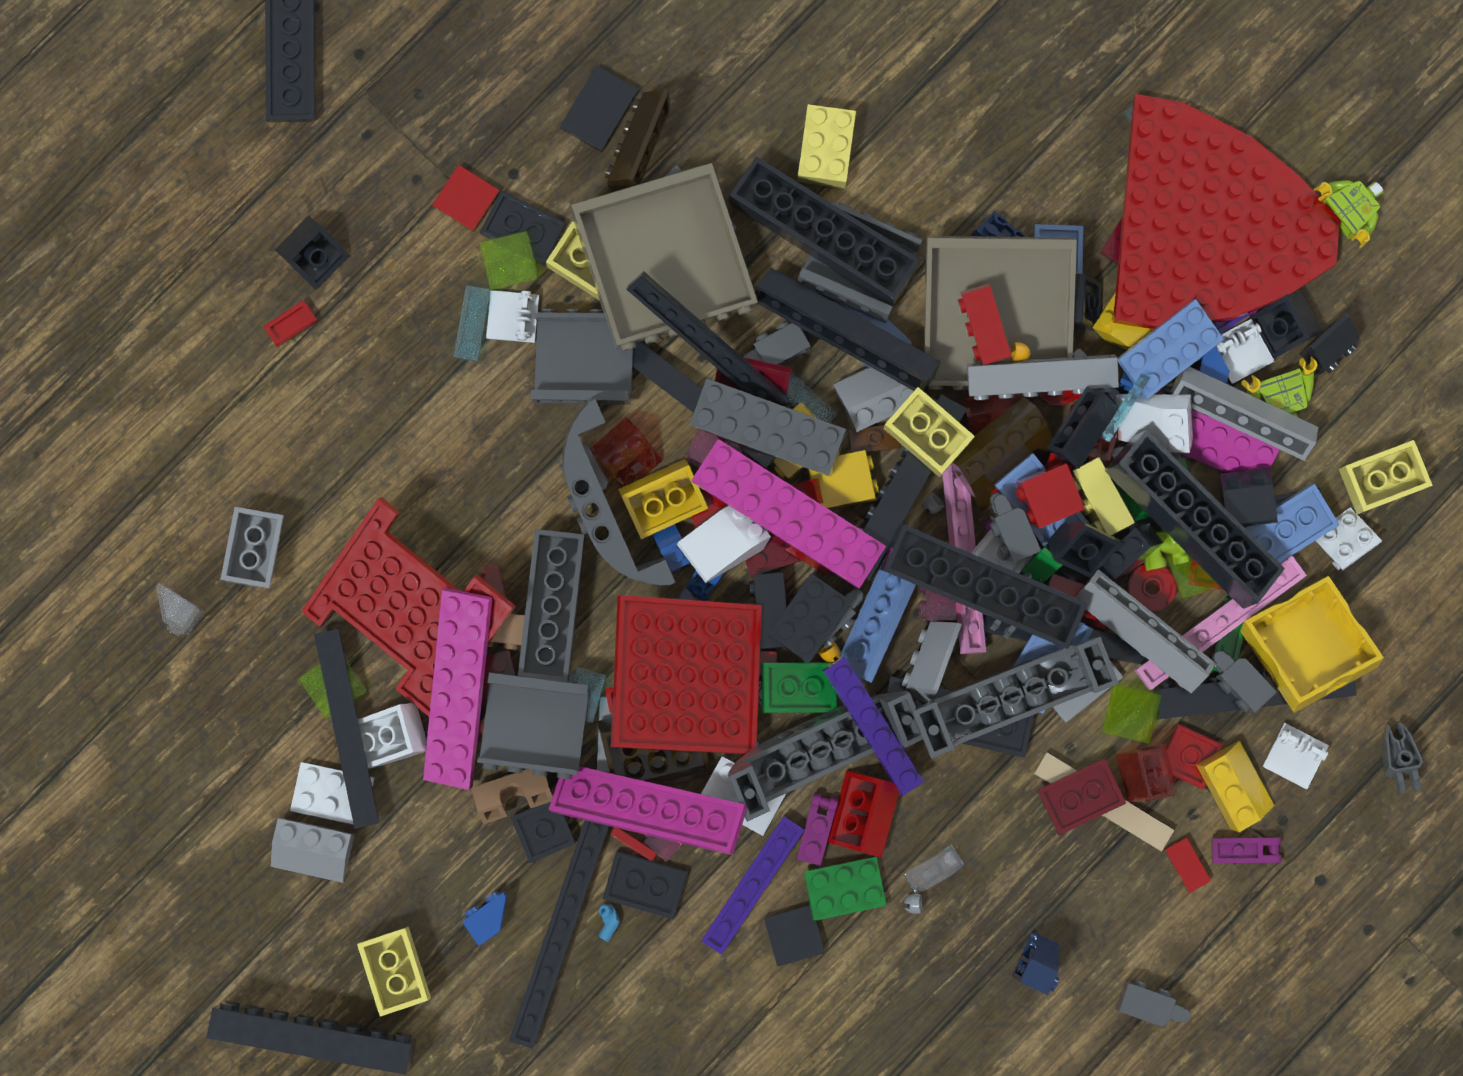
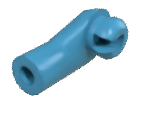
M603 904L599 908V915L602 916L605 925L598 936L609 942L620 920L616 909L611 904Z

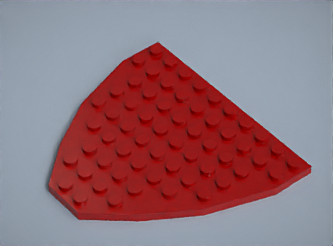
M1136 94L1133 98L1113 323L1155 329L1195 299L1212 323L1234 320L1270 305L1285 295L1298 291L1337 264L1340 219L1323 201H1319L1320 197L1297 173L1251 136L1183 102Z

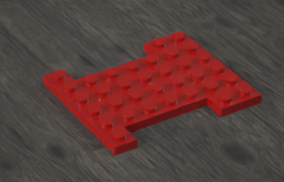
M381 497L376 500L301 612L319 627L325 624L334 610L408 670L395 689L429 717L442 590L445 588L459 589L388 532L401 512ZM476 575L464 592L492 597L488 636L489 645L516 606L480 576Z

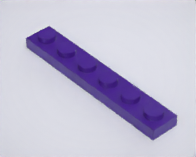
M841 657L822 671L900 794L904 796L924 781L847 659Z
M783 816L701 941L719 954H723L804 829Z

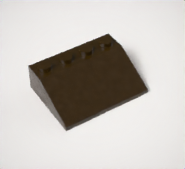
M665 88L643 92L641 99L636 98L632 108V112L635 114L632 121L628 120L623 130V134L626 136L623 143H618L614 152V156L617 157L614 166L609 165L605 178L608 179V187L620 191L641 184L670 112L669 90Z
M1023 397L976 433L971 443L951 466L978 508L984 511L992 504L989 499L992 494L991 492L996 489L993 484L1029 454L1033 453L1042 465L1047 462L1051 453L1047 446L1053 437L1048 424L1037 406Z
M612 717L597 721L609 773L663 786L712 774L707 752L611 747Z

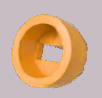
M1014 342L1011 348V361H1026L1030 356L1029 347L1024 343Z
M833 642L828 648L822 647L819 654L824 661L834 663L833 658L839 659L841 652L837 644Z

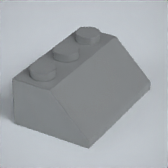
M868 367L833 383L850 425L856 432L893 416L914 392L872 367Z
M234 507L220 580L270 589L284 515Z
M930 622L928 629L922 628L918 642L922 643L920 651L914 650L910 664L914 665L911 673L906 672L902 686L906 687L905 691L910 692L912 699L927 703L935 698L962 624Z
M278 818L272 841L271 867L344 883L355 834L286 818Z

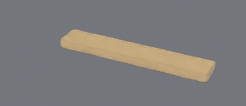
M1046 752L1033 774L1048 783H1052L1077 770ZM1127 801V804L1102 815L1161 852L1174 832L1170 827Z

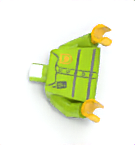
M1350 180L1321 183L1313 189L1314 191H1320L1322 196L1319 198V201L1323 200L1340 219L1339 228L1348 240L1350 238L1351 241L1354 239L1359 240L1361 243L1359 248H1362L1370 240V236L1374 232L1379 218L1377 210L1380 208V205L1375 199L1383 194L1382 187L1377 182H1373L1366 188L1361 181L1353 183Z
M1311 356V363L1306 365L1304 358H1301L1299 364L1304 369L1302 372L1300 369L1262 382L1252 375V383L1249 385L1246 380H1243L1242 385L1248 390L1247 394L1298 417L1297 412L1306 409L1307 404L1311 400L1314 386L1313 371L1317 368V362Z

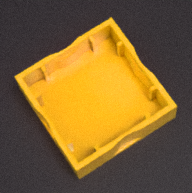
M1329 576L1298 592L1290 600L1274 605L1247 619L1240 630L1294 713L1378 668L1384 658L1366 630L1355 620L1347 602Z

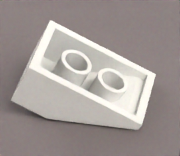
M1116 394V405L1119 407L1117 410L1118 440L1129 442L1132 437L1147 430L1168 452L1190 453L1193 439L1191 395H1152L1148 399H1144L1141 394Z
M727 506L680 540L677 545L705 583L761 552L771 536L763 527L732 507Z
M413 703L399 704L358 719L369 769L426 752V736L418 708Z
M722 756L701 794L739 803L728 777L729 770L735 763ZM786 794L767 802L770 809L769 812L748 822L744 817L742 825L763 836Z

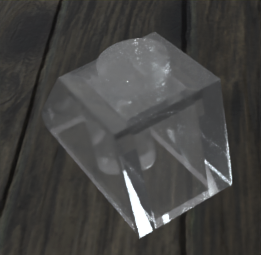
M158 583L156 590L162 620L169 625L167 630L178 637L181 633L189 636L204 610L167 586Z
M952 844L906 871L904 876L915 893L919 894L947 879L965 864Z

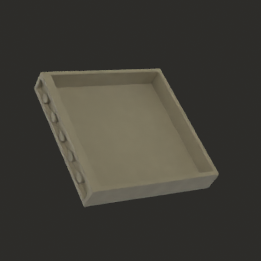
M712 163L571 205L570 211L615 349L622 348L623 351L637 347L636 343L641 341L649 344L660 340L659 336L667 333L670 337L678 335L626 290L627 286L643 271L705 325H707L706 321L713 319L716 322L727 320L730 318L729 314L738 312L739 315L752 312V307H755L758 303Z
M926 236L924 353L941 362L936 376L928 386V389L941 390L943 386H953L954 390H967V364L982 362L981 359L977 361L975 359L972 346H975L976 343L974 336H968L965 323L969 322L967 313H961L958 299L962 298L960 292L987 283L991 286L1010 352L1013 343L1019 342L1024 343L1030 349V356L1027 360L1073 357L1077 246L1075 238ZM1011 357L995 362L1011 361Z

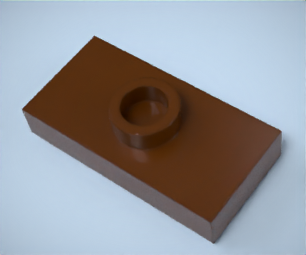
M884 425L867 427L858 432L854 429L848 430L851 453L863 450L869 453L900 449V443L883 429Z

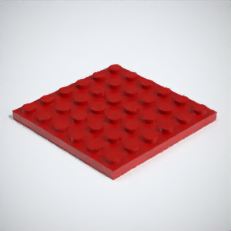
M626 595L617 596L611 747L746 754L754 749L757 742L762 605Z

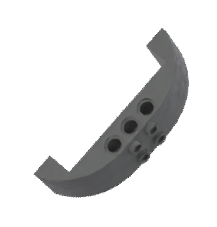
M592 398L580 408L573 418L564 441L563 470L568 489L571 495L567 496L573 512L579 511L581 517L577 521L583 535L589 534L597 551L615 570L628 578L642 583L671 585L675 581L663 556H659L637 567L635 566L578 434L606 423L596 400ZM579 480H584L588 484L586 490L582 492L574 489L576 482ZM589 503L597 505V510L593 514H587L584 511ZM599 526L607 527V533L602 537L594 534Z
M1096 637L1072 644L1068 649L1060 648L962 686L917 707L912 712L930 758H934L954 750V746L1089 692H1100L1119 684L1101 637Z
M890 692L871 696V699L901 746L906 748L923 740L912 712L916 707L910 692ZM843 705L758 745L732 766L728 777L738 802L748 807L745 814V819L748 822L770 811L767 802L874 753V751Z

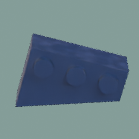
M1032 931L1012 977L1048 995L1050 991L1054 992L1059 982V978L1056 977L1059 971V944Z

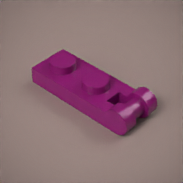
M814 792L796 859L821 866L838 798L831 797L829 799L822 797L820 793ZM819 806L828 808L826 816L817 813Z
M1211 838L1212 863H1282L1281 855H1279L1281 838ZM1263 845H1269V855H1263Z

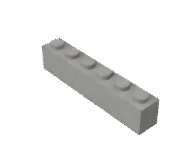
M1115 355L1036 359L1024 362H992L986 365L982 363L967 364L969 396H974L975 400L989 399V395H999V398H1012L1015 393H1023L1024 397L1038 396V392H1048V395H1062L1064 390H1073L1074 394H1082L1086 387L1097 388L1101 392H1111L1113 387H1119L1118 361Z
M1191 367L1181 372L1173 384L1171 395H1191L1192 409L1305 461L1316 444L1317 426Z
M1100 570L1094 573L1075 597L1087 603L1085 610L1089 611L1103 625L1109 627L1122 640L1129 643L1142 656L1149 659L1162 672H1165L1179 686L1185 688L1190 693L1209 676L1216 664Z

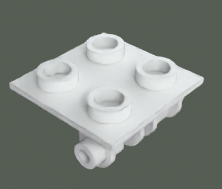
M491 290L486 339L535 343L537 320L534 318V312H538L539 295L531 294L530 291L514 293Z
M1252 319L1223 333L1221 336L1224 340L1216 345L1230 371L1228 378L1231 384L1274 362L1272 355L1259 334L1262 332L1258 324L1254 325Z
M1351 507L1336 517L1339 526L1315 540L1334 560L1332 563L1337 570L1340 568L1344 570L1382 542Z
M1284 723L1262 767L1308 789L1321 761H1324L1328 755L1327 749L1329 745Z

